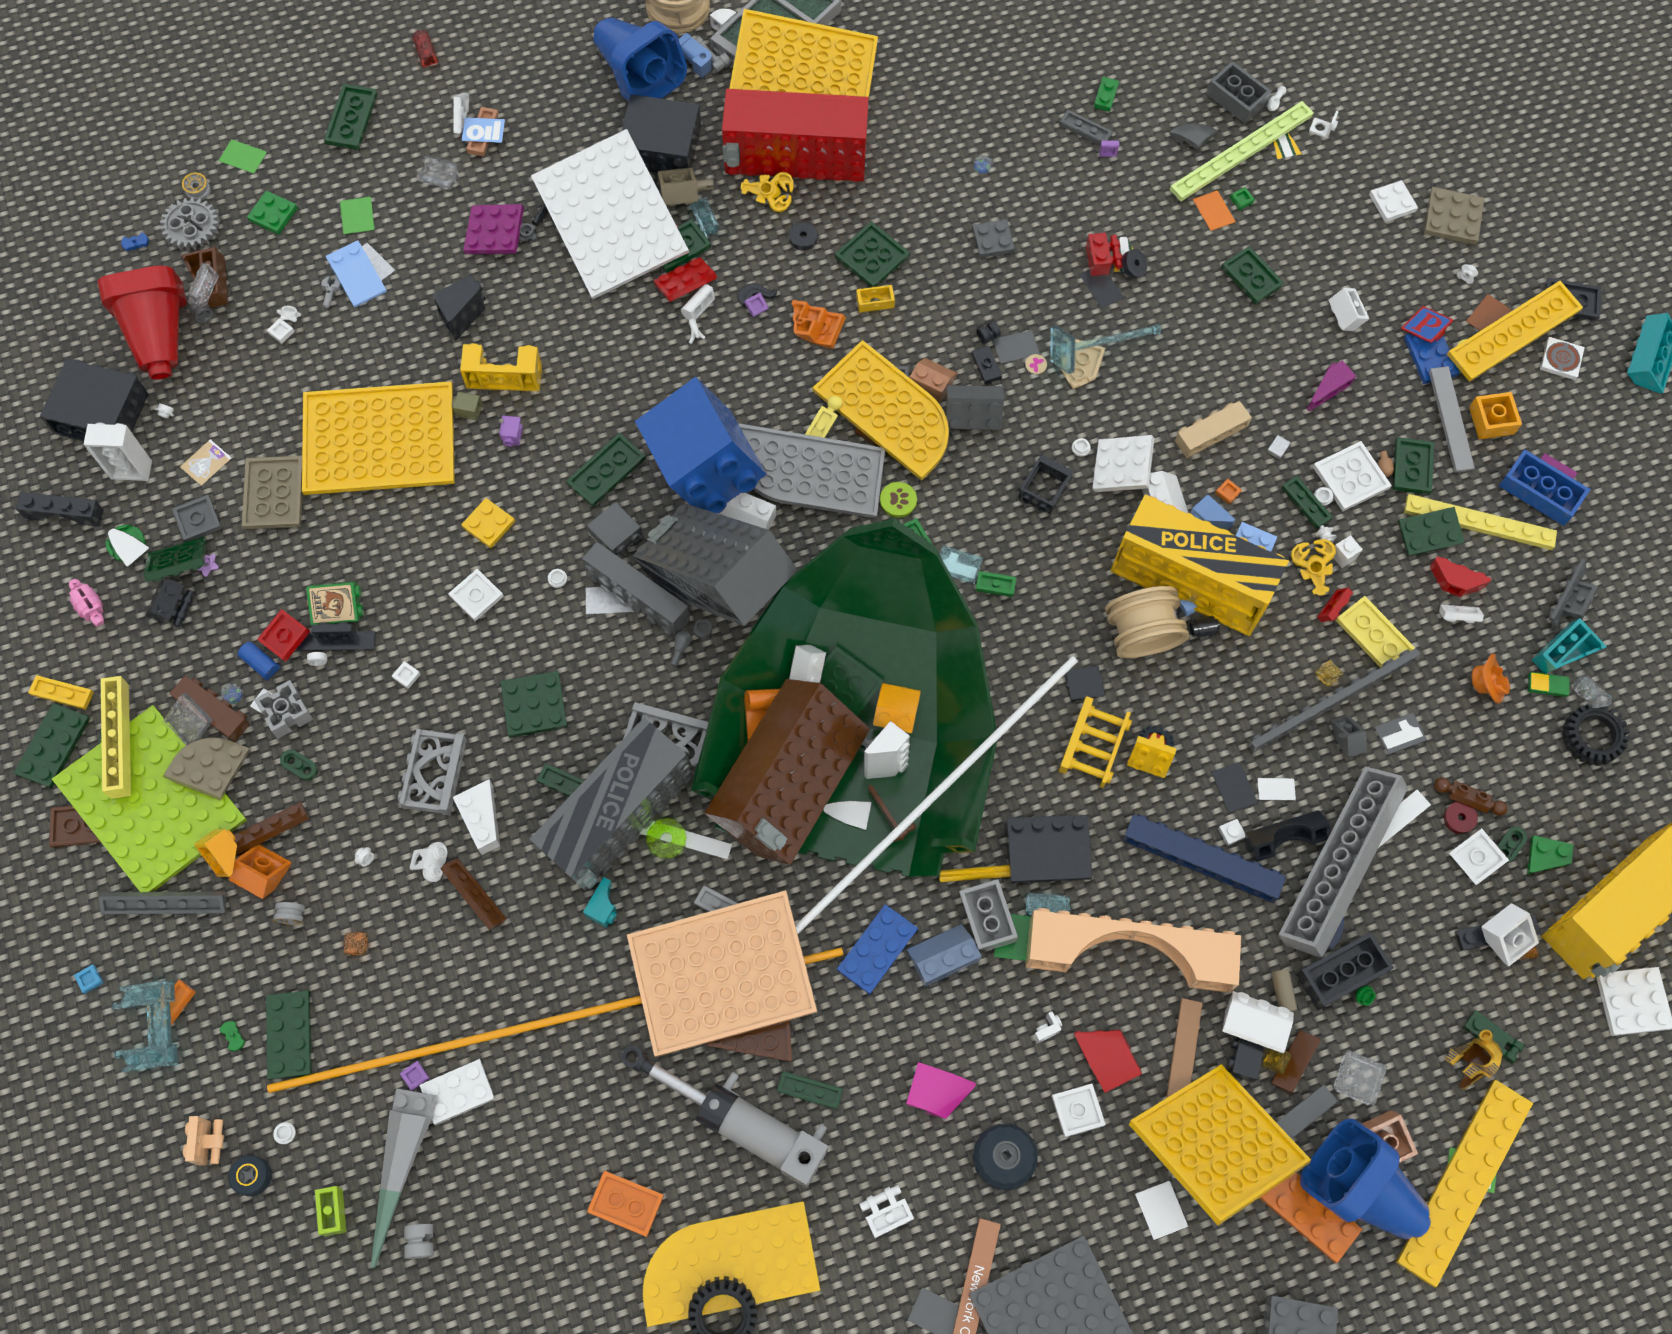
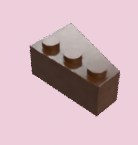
M212 247L181 255L188 271L192 275L201 298L211 308L228 304L225 258L218 249Z

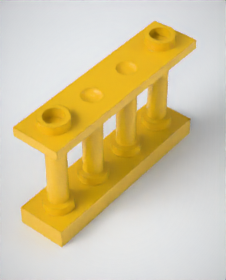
M1086 696L1058 772L1066 774L1068 768L1080 770L1101 778L1100 787L1104 788L1105 784H1110L1113 772L1110 770L1124 731H1128L1132 720L1129 717L1131 712L1127 711L1124 719L1095 709V706H1092L1093 698ZM1087 716H1094L1121 726L1118 736L1088 726V723H1085ZM1087 733L1114 743L1112 753L1110 754L1083 744L1079 740L1080 735ZM1074 751H1082L1108 761L1106 770L1102 771L1076 761V758H1073Z

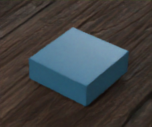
M93 964L74 975L84 994L104 983L96 966Z

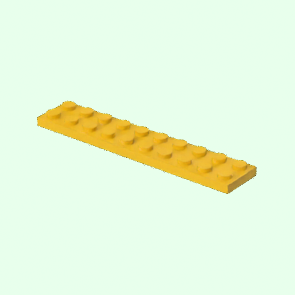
M1496 1079L1492 1081L1427 1202L1431 1220L1428 1231L1421 1237H1412L1407 1240L1396 1260L1397 1264L1432 1287L1438 1286L1533 1103Z

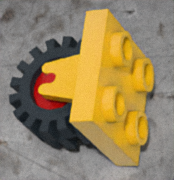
M1156 725L1153 728L1151 726L1143 728L1135 742L1127 766L1165 778L1177 749L1174 748L1172 734L1168 735L1169 731L1166 730L1164 732L1161 726L1160 729H1157Z

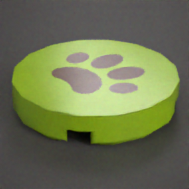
M893 482L885 486L881 491V508L890 517H907L916 508V492L906 483Z

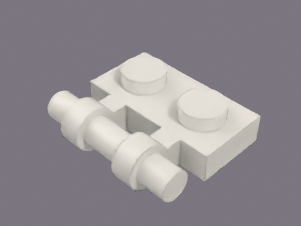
M898 1185L892 1188L887 1187L883 1189L884 1192L874 1197L871 1195L866 1198V1201L859 1204L862 1212L868 1209L872 1210L873 1214L866 1217V1220L874 1238L914 1219L905 1198L897 1202L894 1197L901 1193ZM888 1200L890 1206L879 1211L877 1205Z

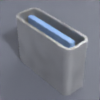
M1277 435L1267 453L1280 460L1291 442Z

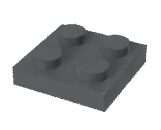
M1007 219L972 225L979 258L1014 253L1015 247Z
M209 495L172 508L185 542L222 529Z

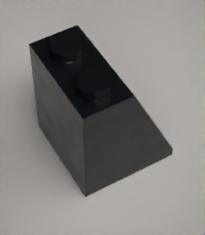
M472 275L432 294L438 313L454 340H458L486 309L484 305L486 298L482 292V286L479 281L475 282Z

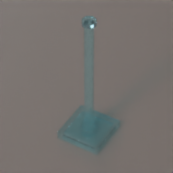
M1157 323L1152 327L1075 343V337L1059 326L1051 327L1050 361L1067 374L1075 373L1076 350L1149 334L1157 335L1161 333V326Z

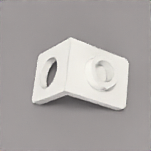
M1338 111L1335 112L1331 123L1314 118L1309 132L1328 138L1330 131H1335L1338 121L1335 119ZM1321 124L1325 129L1318 131L1315 125Z

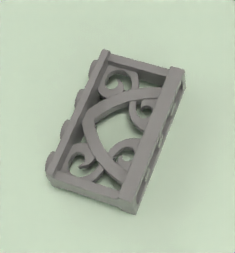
M635 702L624 738L635 727L638 717H642V719L645 717L652 724L655 721L659 722L660 727L657 729L663 731L667 725H672L673 734L679 740L676 745L688 755L689 751L686 746L688 745L693 748L695 755L690 759V762L696 771L708 722ZM680 728L685 729V732L681 733L685 736L684 738L677 733ZM698 733H701L702 735L697 747L691 741Z
M416 729V733L411 738L412 751L407 755V772L405 771L402 777V783H404L403 790H400L398 794V802H400L403 809L442 813L443 815L451 816L454 802L453 797L456 793L467 743L464 734H449ZM428 739L433 740L436 743V749L433 750L432 746L428 744L429 748L423 750V742ZM440 741L454 742V744L441 747ZM441 756H443L444 760L445 758H450L449 763L443 764ZM437 758L439 766L447 771V775L436 778L429 786L423 779L420 770L430 761ZM439 782H443L444 787L442 789H439L437 786L435 791V786ZM413 790H418L416 797L421 796L424 791L426 792L425 797L418 802L412 801L410 798ZM431 796L439 801L440 805L427 804L426 802Z

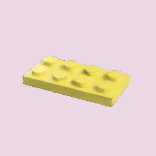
M1366 596L1335 620L1380 668L1383 667L1382 664L1387 660L1399 658L1398 655L1403 651L1415 649Z

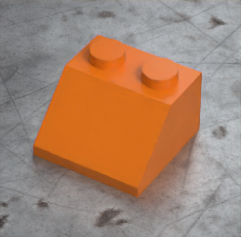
M258 844L235 859L233 873L229 876V881L263 899L276 889L292 862Z

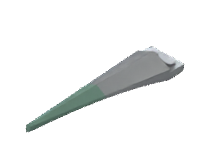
M396 1089L393 1108L389 1112L371 1268L377 1266L402 1189L433 1118L437 1095Z

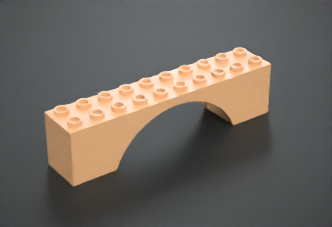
M1038 908L1033 911L1029 921L1025 967L1067 972L1073 961L1081 953L1096 944L1119 939L1134 940L1148 944L1168 956L1184 975L1189 988L1230 993L1239 985L1241 935H1235V932L1232 931L1216 933L1213 929L1204 928L1202 931L1194 930V927L1191 926L1176 928L1168 923H1162L1161 926L1152 925L1153 923L1150 921L1135 923L1128 918H1121L1119 920H1111L1109 916L1095 918L1087 913H1079L1078 915H1070L1068 911L1054 913L1046 908Z

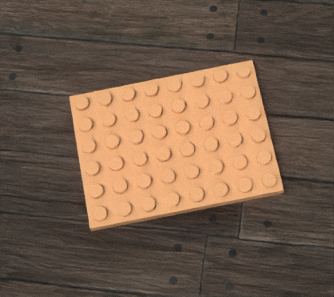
M786 890L627 935L654 1057L818 1012Z

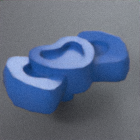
M140 233L137 237H123L121 241V246L128 252L137 248L147 247L149 244V238L144 233Z

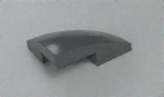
M1183 124L1171 130L1169 135L1182 144L1186 141L1195 149H1198L1204 142H1209L1218 131L1204 124Z

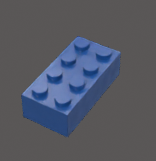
M1525 449L1499 484V487L1563 526L1573 517L1591 490Z

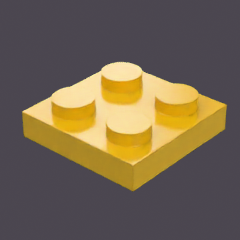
M485 498L461 526L491 549L515 523V519Z

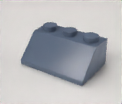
M962 924L907 949L908 955L924 987L980 962L982 957L973 938Z

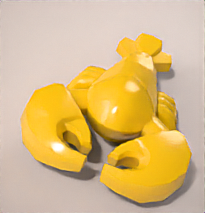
M780 172L770 182V175H760V182L749 183L748 179H744V182L741 183L742 194L746 195L749 191L758 195L756 201L763 204L765 199H767L771 209L775 212L781 213L790 206L792 196L789 195L788 199L783 202L786 195L780 196L781 191L777 186L779 183L781 188L787 192L786 185H789L790 192L792 193L794 181L788 173Z
M1326 539L1314 541V545L1322 546V548L1315 547V550L1324 557L1312 555L1306 561L1305 559L1310 553V549H1307L1305 552L1302 550L1310 545L1309 543L1298 544L1292 550V562L1297 566L1307 569H1301L1300 572L1303 579H1312L1316 586L1312 591L1313 594L1318 596L1325 595L1326 592H1329V587L1324 586L1325 575L1333 573V564L1331 563L1328 566L1326 564L1336 554L1335 545Z

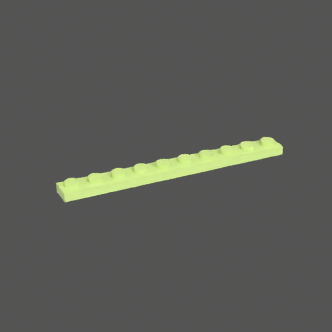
M1301 101L1171 185L1170 191L1180 201H1183L1311 118L1314 112Z

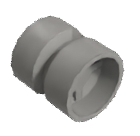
M433 1224L404 1226V1239L408 1241V1244L404 1246V1259L434 1256L433 1243L430 1242V1239L433 1237Z

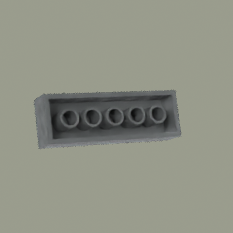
M598 542L582 558L588 579L592 582L597 581L606 592L614 593L620 602H626L631 605V609L634 612L645 615L651 624L659 625L665 634L675 637L676 633L683 630L690 622L689 610L686 604Z

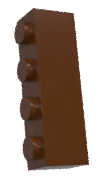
M184 676L169 694L232 742H236L250 726L246 721L247 716L240 710L236 712L232 710V705L225 699L218 700L216 698L218 695L211 689H203L201 687L203 684L196 678L189 679L187 676Z

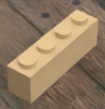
M1240 401L1234 404L1229 403L1219 412L1216 410L1207 418L1198 419L1188 428L1186 426L1181 428L1177 432L1175 442L1185 457L1188 458L1248 427L1252 417Z

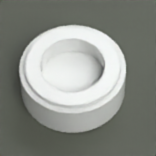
M323 652L307 654V663L312 666L325 665L327 663V654Z

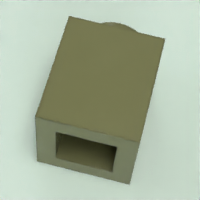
M458 392L456 398L452 401V409H454L456 417L478 421L482 408L480 396Z

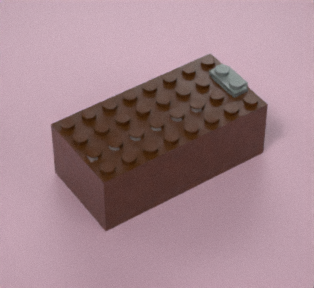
M786 679L704 814L756 856L791 865L866 738L870 728L821 683Z

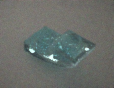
M1039 893L1027 894L1026 914L1032 915L1033 911L1038 908H1046L1054 913H1058V911L1070 912V897Z

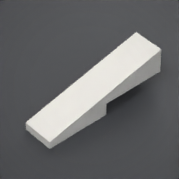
M1418 790L1400 803L1379 847L1431 805Z

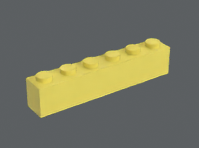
M122 676L101 678L102 791L110 799L131 796L129 684Z

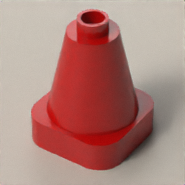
M150 266L109 274L98 279L97 283L102 305L115 317L140 371L148 372L149 378L153 380L171 377V369L178 365L179 309L187 304L183 282L171 267Z

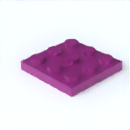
M472 205L463 249L465 254H516L524 213L523 205Z

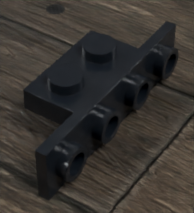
M321 622L318 625H312L311 632L297 647L296 651L375 650L376 632L355 631L353 626L347 622H339L338 624Z

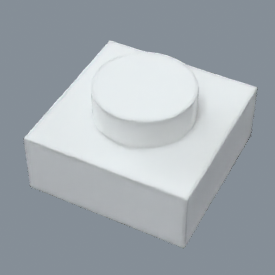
M280 318L267 330L268 334L281 344L295 332L290 325Z
M404 661L392 677L409 689L421 674Z
M1238 819L1221 825L1218 828L1227 846L1245 839V833Z

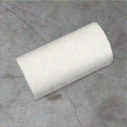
M707 284L703 285L683 306L681 313L686 319L696 320L715 300L713 287Z

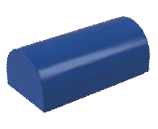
M252 642L245 643L238 651V657L266 681L281 668L280 665Z

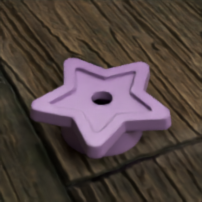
M215 554L206 555L205 564L200 569H197L202 571L205 577L208 576L211 570L219 568L214 563Z

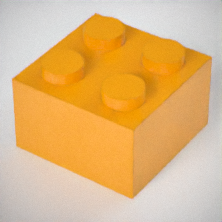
M1512 392L1477 396L1469 406L1479 440L1514 435L1522 425Z

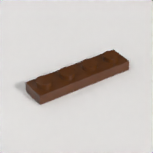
M302 802L292 805L234 834L236 839L234 842L237 844L236 855L308 820L309 817Z
M459 859L443 864L440 868L489 930L502 925L506 921V917Z

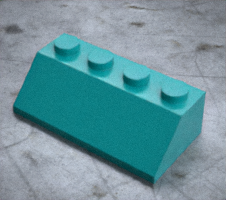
M1668 313L1646 316L1642 324L1640 337L1637 339L1635 352L1632 354L1631 364L1627 370L1628 376L1635 385L1657 393H1663L1672 367V319Z

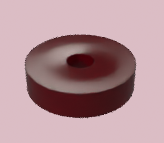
M1454 802L1445 810L1443 819L1450 831L1456 834H1466L1477 825L1478 815L1473 807L1460 802ZM1458 815L1463 817V821L1459 820Z

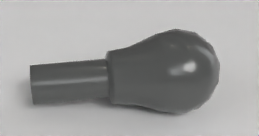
M680 630L675 635V652L670 663L673 666H678L682 653H684L692 641V636L687 630Z

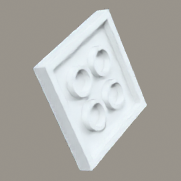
M1146 435L1099 439L1092 488L1094 492L1149 488L1154 437Z
M1361 441L1313 465L1314 470L1324 485L1333 492V498L1342 512L1390 489L1392 486Z
M1659 967L1615 971L1613 973L1610 972L1605 977H1596L1611 1036L1672 1030V1016Z

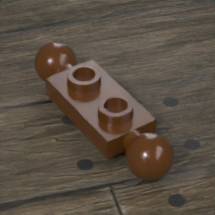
M1444 777L1437 778L1434 782V788L1437 792H1450V799L1482 812L1488 813L1491 809L1494 815L1503 816L1508 810L1505 802L1501 800L1493 802L1492 795L1472 788L1467 784L1455 780L1450 784L1449 780Z

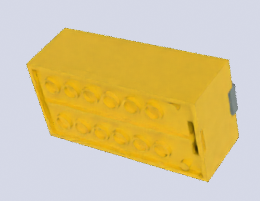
M1672 822L1649 836L1541 935L1582 979L1589 976L1591 978L1595 976L1605 977L1610 972H1615L1621 967V963L1627 959L1625 955L1635 951L1641 945L1640 941L1644 938H1649L1655 932L1654 928L1658 925L1661 926L1669 919L1668 915L1672 913Z

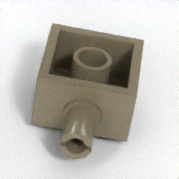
M693 168L658 171L659 191L666 206H675L679 203L693 204L698 201V191L714 190L713 179L697 180Z

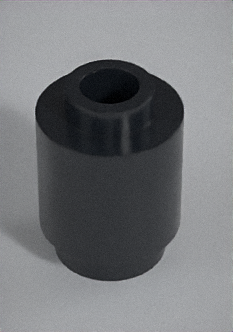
M1214 616L1194 619L1189 624L1192 637L1197 636V638L1216 635L1217 630L1220 629L1219 621Z

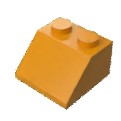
M882 683L873 725L885 728L891 721L904 732L912 733L921 691Z
M226 829L213 830L193 844L217 877H229L232 875L237 844L234 842L236 839L231 831H226Z

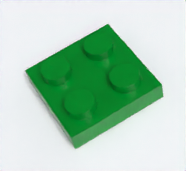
M265 191L247 216L249 222L279 235L298 207L293 202Z

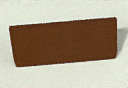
M1299 1030L1270 1084L1288 1095L1292 1094L1321 1039Z

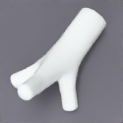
M690 319L691 338L689 343L692 344L695 337L705 339V336L699 331L696 320Z

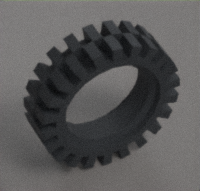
M1588 703L1585 706H1580L1565 720L1567 722L1563 724L1565 730L1562 731V736H1566L1563 742L1564 744L1569 743L1566 749L1568 752L1573 749L1574 753L1572 756L1574 758L1579 755L1580 762L1583 763L1587 760L1588 765L1595 763V766H1600L1601 764L1605 765L1612 762L1624 752L1628 746L1626 743L1630 740V737L1626 735L1630 732L1629 728L1624 729L1627 725L1626 721H1620L1623 716L1621 714L1614 715L1617 711L1614 708L1609 711L1607 710L1608 705L1604 704L1600 707V703H1595L1593 706L1592 703ZM1589 718L1598 719L1609 727L1612 733V744L1608 749L1595 750L1588 747L1582 741L1579 734L1582 720Z
M724 1276L723 1280H719V1277H714L715 1281L711 1282L710 1279L705 1281V1285L702 1286L701 1284L698 1287V1291L693 1293L688 1310V1322L692 1334H751V1332H754L755 1323H757L756 1301L752 1296L751 1290H747L743 1282L739 1284L738 1279L733 1278L732 1281ZM715 1296H732L739 1301L743 1308V1318L740 1324L730 1332L718 1333L712 1331L702 1319V1311L705 1304Z

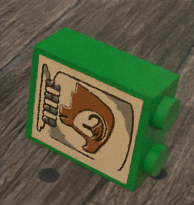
M357 581L316 584L306 587L311 625H318L321 622L329 624L354 622L362 619L361 616L364 615L363 605L359 602L361 587L357 585Z

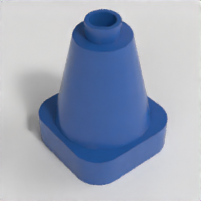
M616 18L604 19L596 25L594 29V44L613 70L620 93L628 102L630 94L662 99L683 83L687 74L686 61L677 34L659 21H652L644 27H640Z
M1346 1119L1336 1125L1313 1155L1310 1163L1302 1171L1300 1178L1301 1187L1345 1222L1359 1219L1402 1239L1423 1236L1431 1224L1427 1203L1398 1166L1400 1160L1398 1151L1355 1119Z

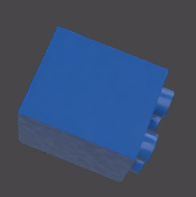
M694 377L635 421L669 487L692 506L719 514L726 508L729 501L740 493H747L753 490L758 480L767 475L732 412L697 377Z

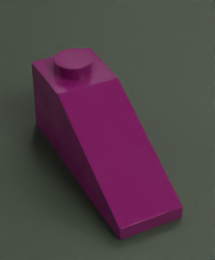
M1343 360L1337 364L1332 363L1326 369L1327 372L1307 408L1309 412L1352 385L1356 375Z

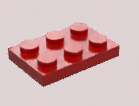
M697 258L667 274L661 275L653 281L655 287L671 302L717 279L716 273L701 258Z

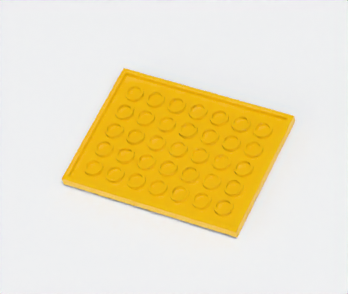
M744 9L729 89L869 97L878 36Z
M452 382L303 392L302 493L304 495L455 484Z

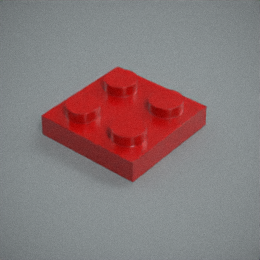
M281 609L257 640L286 662L309 634L310 630Z

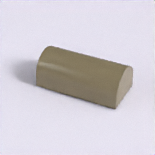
M1289 970L1272 972L1278 1007H1285L1295 1013L1297 1005Z

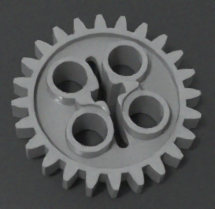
M193 197L189 202L184 198V203L177 200L176 206L171 204L172 209H165L167 215L162 214L164 220L160 221L162 225L160 229L167 243L171 244L173 248L178 246L179 250L185 247L187 251L190 250V247L196 250L198 245L203 248V243L209 245L208 239L214 240L213 234H218L219 232L216 228H220L218 223L220 219L212 204L209 205L207 201L202 202L200 198L195 202Z

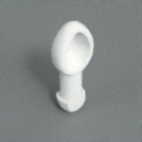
M1280 86L1276 94L1269 99L1267 105L1269 111L1278 109L1280 99L1286 93V87Z

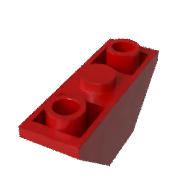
M1436 557L1430 565V569L1440 588L1458 597L1482 590L1491 581V578L1487 577L1484 573L1472 571L1466 566L1457 565L1446 558Z

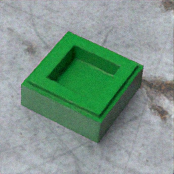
M1246 187L1230 195V199L1239 210L1253 204L1255 201Z

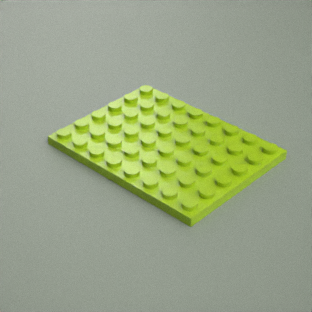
M153 705L130 721L131 796L110 799L102 791V742L52 778L57 787L140 892L156 891L202 856L193 844L211 831L226 829V831L233 832L247 821L226 794H224L220 801L164 778V773L174 757L186 745Z

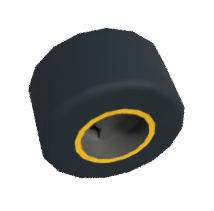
M253 1155L238 1158L231 1165L228 1172L230 1187L236 1193L245 1196H256L263 1193L269 1186L272 1177L269 1164L264 1159Z

